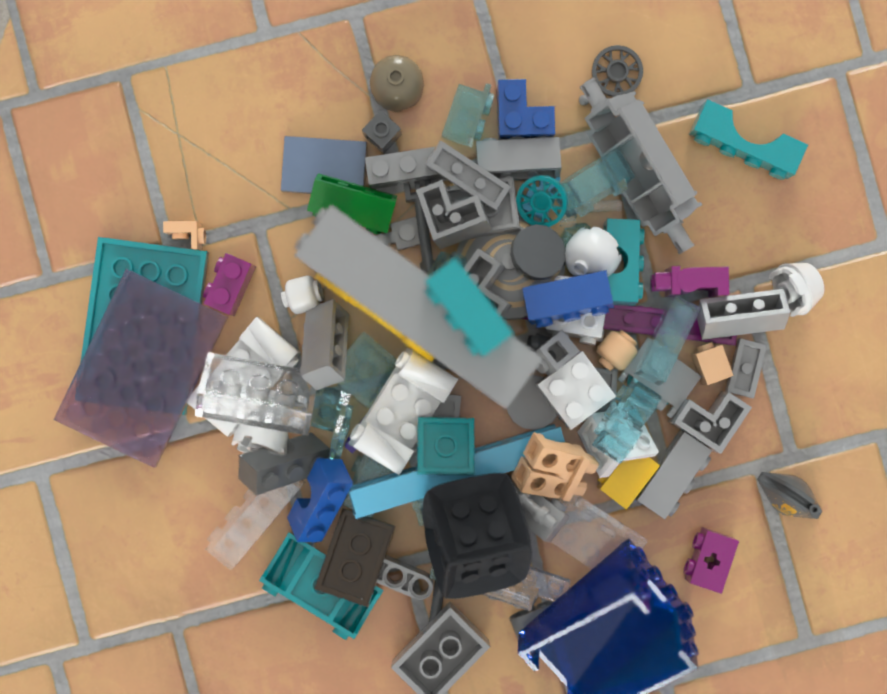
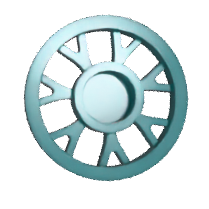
M538 175L529 178L521 185L517 192L516 203L519 214L527 223L550 227L558 223L565 215L568 207V197L564 187L557 180L549 176ZM535 181H543V190H537ZM551 184L558 189L554 195L548 192ZM525 188L534 192L531 198L523 194ZM554 199H562V207L553 205ZM530 202L532 210L525 212L522 204ZM550 209L558 216L554 220H551L547 213ZM536 212L543 213L541 222L533 220Z

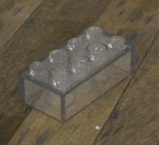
M208 352L197 393L195 416L308 436L316 389L300 376V369Z

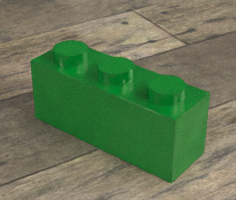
M318 173L314 180L307 211L313 212L312 215L316 217L323 208L328 210L330 205H332L358 225L366 227L368 232L373 234L387 233L397 195Z

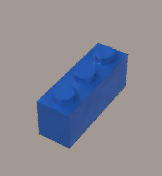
M607 270L522 288L528 320L531 325L536 324L537 328L550 326L553 324V320L564 318V322L579 320L582 314L591 312L592 316L604 315L609 313V309L614 308Z

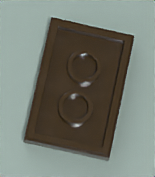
M342 509L315 589L369 607L396 526L367 516L355 519L352 511Z

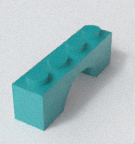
M708 99L702 104L689 135L695 137L694 141L704 146L711 144L720 148L719 152L728 157H740L744 159L746 165L756 169L762 167L770 171V176L779 180L789 179L796 174L808 147V144L784 133L768 144L750 143L743 139L736 131L733 123V110Z

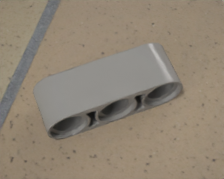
M386 555L377 583L418 600L426 599L431 595L433 579L429 573ZM392 568H398L402 571L403 577L400 580L394 581L389 578L387 572ZM417 579H424L429 586L424 591H417L413 587V583Z

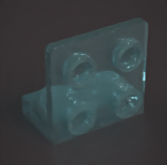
M486 83L483 92L461 84L458 85L442 132V138L469 147H473L474 141L481 140L486 122L482 118L483 115L489 116L495 94L490 93L491 84Z

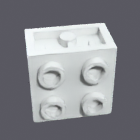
M636 408L593 413L577 432L587 453L594 456L598 461L599 466L596 471L600 478L609 477L621 461L653 457L659 452Z

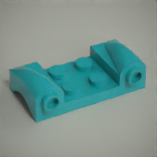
M288 533L259 580L264 584L262 589L275 597L280 593L335 627L332 632L339 637L347 640L350 636L355 639L384 590L377 586L375 587L369 607L316 590L315 586L326 555L306 542H297L295 536Z

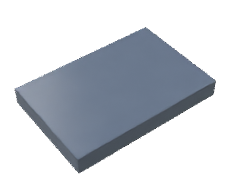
M285 136L281 191L311 194L314 180L318 173L364 186L367 142Z

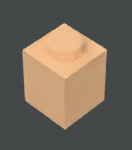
M713 342L698 346V352L691 354L697 373L702 376L700 378L702 385H710L733 376L723 345L714 346Z

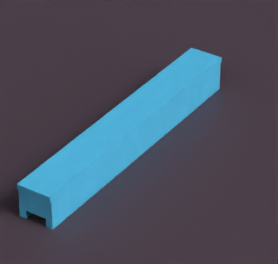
M552 424L545 428L532 430L474 448V476L490 473H507L515 470L521 456L525 457L523 452L533 432L543 434L545 439L560 443L565 442L561 427H556L555 424ZM417 466L402 470L400 475L391 473L352 485L348 492L353 507L352 512L355 519L422 499L429 489L437 485L473 476L417 475Z

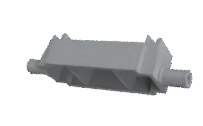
M595 78L586 81L579 88L592 106L591 113L584 118L591 129L587 134L636 217L640 220V224L642 227L648 225L654 236L662 232L664 234L667 233L678 254L693 247L694 243H692L682 223H684L683 219L702 206V203L696 201L694 196L697 195V191H694L643 106L644 102L636 100L634 97L636 95L635 91L606 98Z

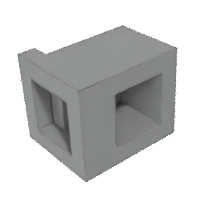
M563 330L552 336L534 351L543 358L536 367V370L549 376L580 352Z

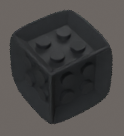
M490 473L454 480L437 485L425 493L422 519L425 527L426 544L434 575L444 598L459 599L506 589L525 580L532 561L531 538L517 490L508 474Z

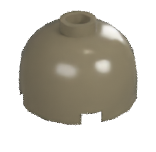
M401 55L387 56L380 60L372 70L370 77L371 93L377 104L386 110L399 112L409 107L411 108L422 97L424 89L423 74L418 65L410 58Z

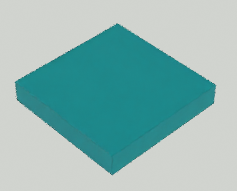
M418 417L417 475L474 476V418Z

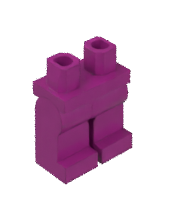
M671 266L664 270V272H656L654 275H650V291H665V297L685 295L693 291H708V298L728 296L729 267H689L680 270V266Z

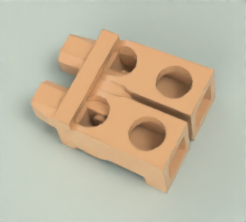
M533 432L523 452L525 457L521 456L511 477L521 493L561 498L563 501L570 502L573 495H584L587 483L582 477L584 473H595L599 463L594 456L585 453L580 445L545 439L543 434Z

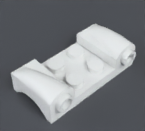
M256 317L241 334L238 342L207 379L199 384L185 402L227 437L232 436V434H235L239 424L248 417L286 370L291 372L300 360L297 357L301 352L276 333L261 318Z
M408 348L397 358L395 369L362 422L353 429L348 443L400 475L414 452L412 448L417 442L418 417H432L439 404L445 402L458 381L450 373L413 349Z

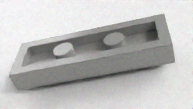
M443 141L438 142L425 163V166L471 196L478 195L481 202L493 210H497L511 186Z

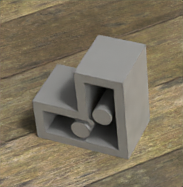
M443 180L416 190L433 241L439 249L492 230L484 205L478 195L453 204L450 192Z
M478 248L464 267V270L503 319L512 305L491 291L490 288L506 266Z
M721 391L708 411L693 401L685 399L676 414L668 422L686 432L713 452L721 454L752 407L730 392Z

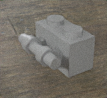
M515 487L528 528L543 541L550 543L570 518L564 512L567 507L556 498L550 501L544 496L521 493L518 487Z

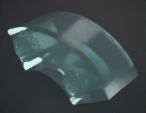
M619 148L593 161L560 182L568 197V207L565 213L567 218L579 214L580 217L585 216L594 210L593 205L610 194L617 196L628 189L627 184L635 178V175ZM556 187L551 189L553 195L558 191ZM556 199L559 205L562 207V199Z

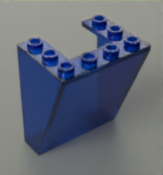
M630 539L619 545L518 633V655L534 672L539 670L540 657L565 684L567 694H648L697 670L699 651L694 640L696 631L692 625L694 614L690 605L680 600L674 586L664 581L659 568L656 565L652 566L647 560L643 549L639 546L636 547Z

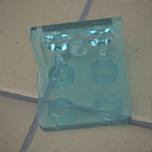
M332 387L317 390L311 427L334 432L328 459L334 460L341 459L344 440L349 432L354 406L349 405L351 393Z

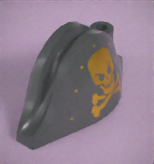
M761 472L757 480L776 511L789 517L819 518L822 510L813 491L804 480L789 474Z

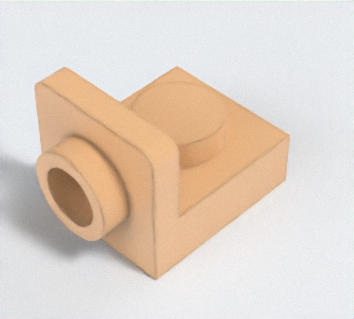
M163 221V233L172 235L173 240H187L189 235H191V248L202 251V244H206V229L202 228L201 223L198 221Z

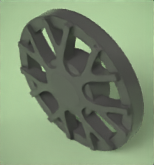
M621 45L610 46L602 50L592 65V78L596 79L602 92L611 97L633 92L639 86L643 77V65L639 56L632 49ZM612 51H620V60L612 59ZM629 55L635 60L630 66L624 62ZM601 57L609 62L607 68L598 63ZM629 71H638V78L627 77ZM606 72L607 79L599 81L597 73ZM624 80L630 86V89L623 91L620 86V82ZM609 81L616 83L614 92L606 89Z

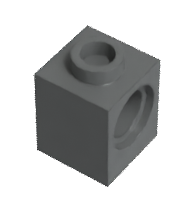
M381 110L362 129L364 137L383 154L402 135L401 128Z

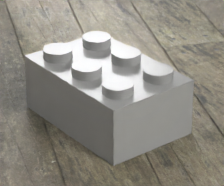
M449 602L392 660L391 668L417 694H445L490 648V642L459 609Z

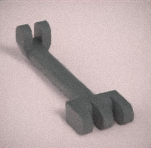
M431 179L425 180V186L431 184ZM414 181L416 191L421 188L420 181ZM405 182L403 184L406 203L414 202L422 256L420 269L426 274L436 273L437 265L436 261L433 260L429 227L417 191L410 193V184Z

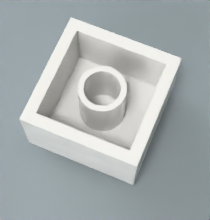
M583 351L577 353L559 370L549 376L547 375L535 384L570 430L616 397Z

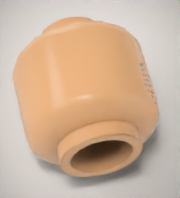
M622 330L619 332L611 331L597 346V353L601 356L598 362L610 372L613 368L624 371L637 356L638 351L635 346L638 343Z

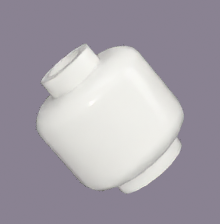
M311 276L288 280L285 285V291L281 292L284 307H290L294 314L306 313V311L324 301L323 290L319 280H314Z

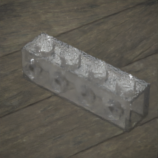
M301 480L257 496L248 489L243 496L246 500L240 508L235 506L227 514L225 519L228 523L222 530L217 527L207 538L210 544L205 550L231 571L306 482Z

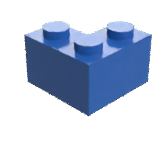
M526 79L498 80V140H508L512 137H524L525 139L542 136L554 137L555 106L527 107Z

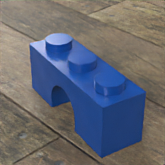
M316 459L307 477L311 488V498H297L287 516L297 542L323 541L353 485L342 459Z

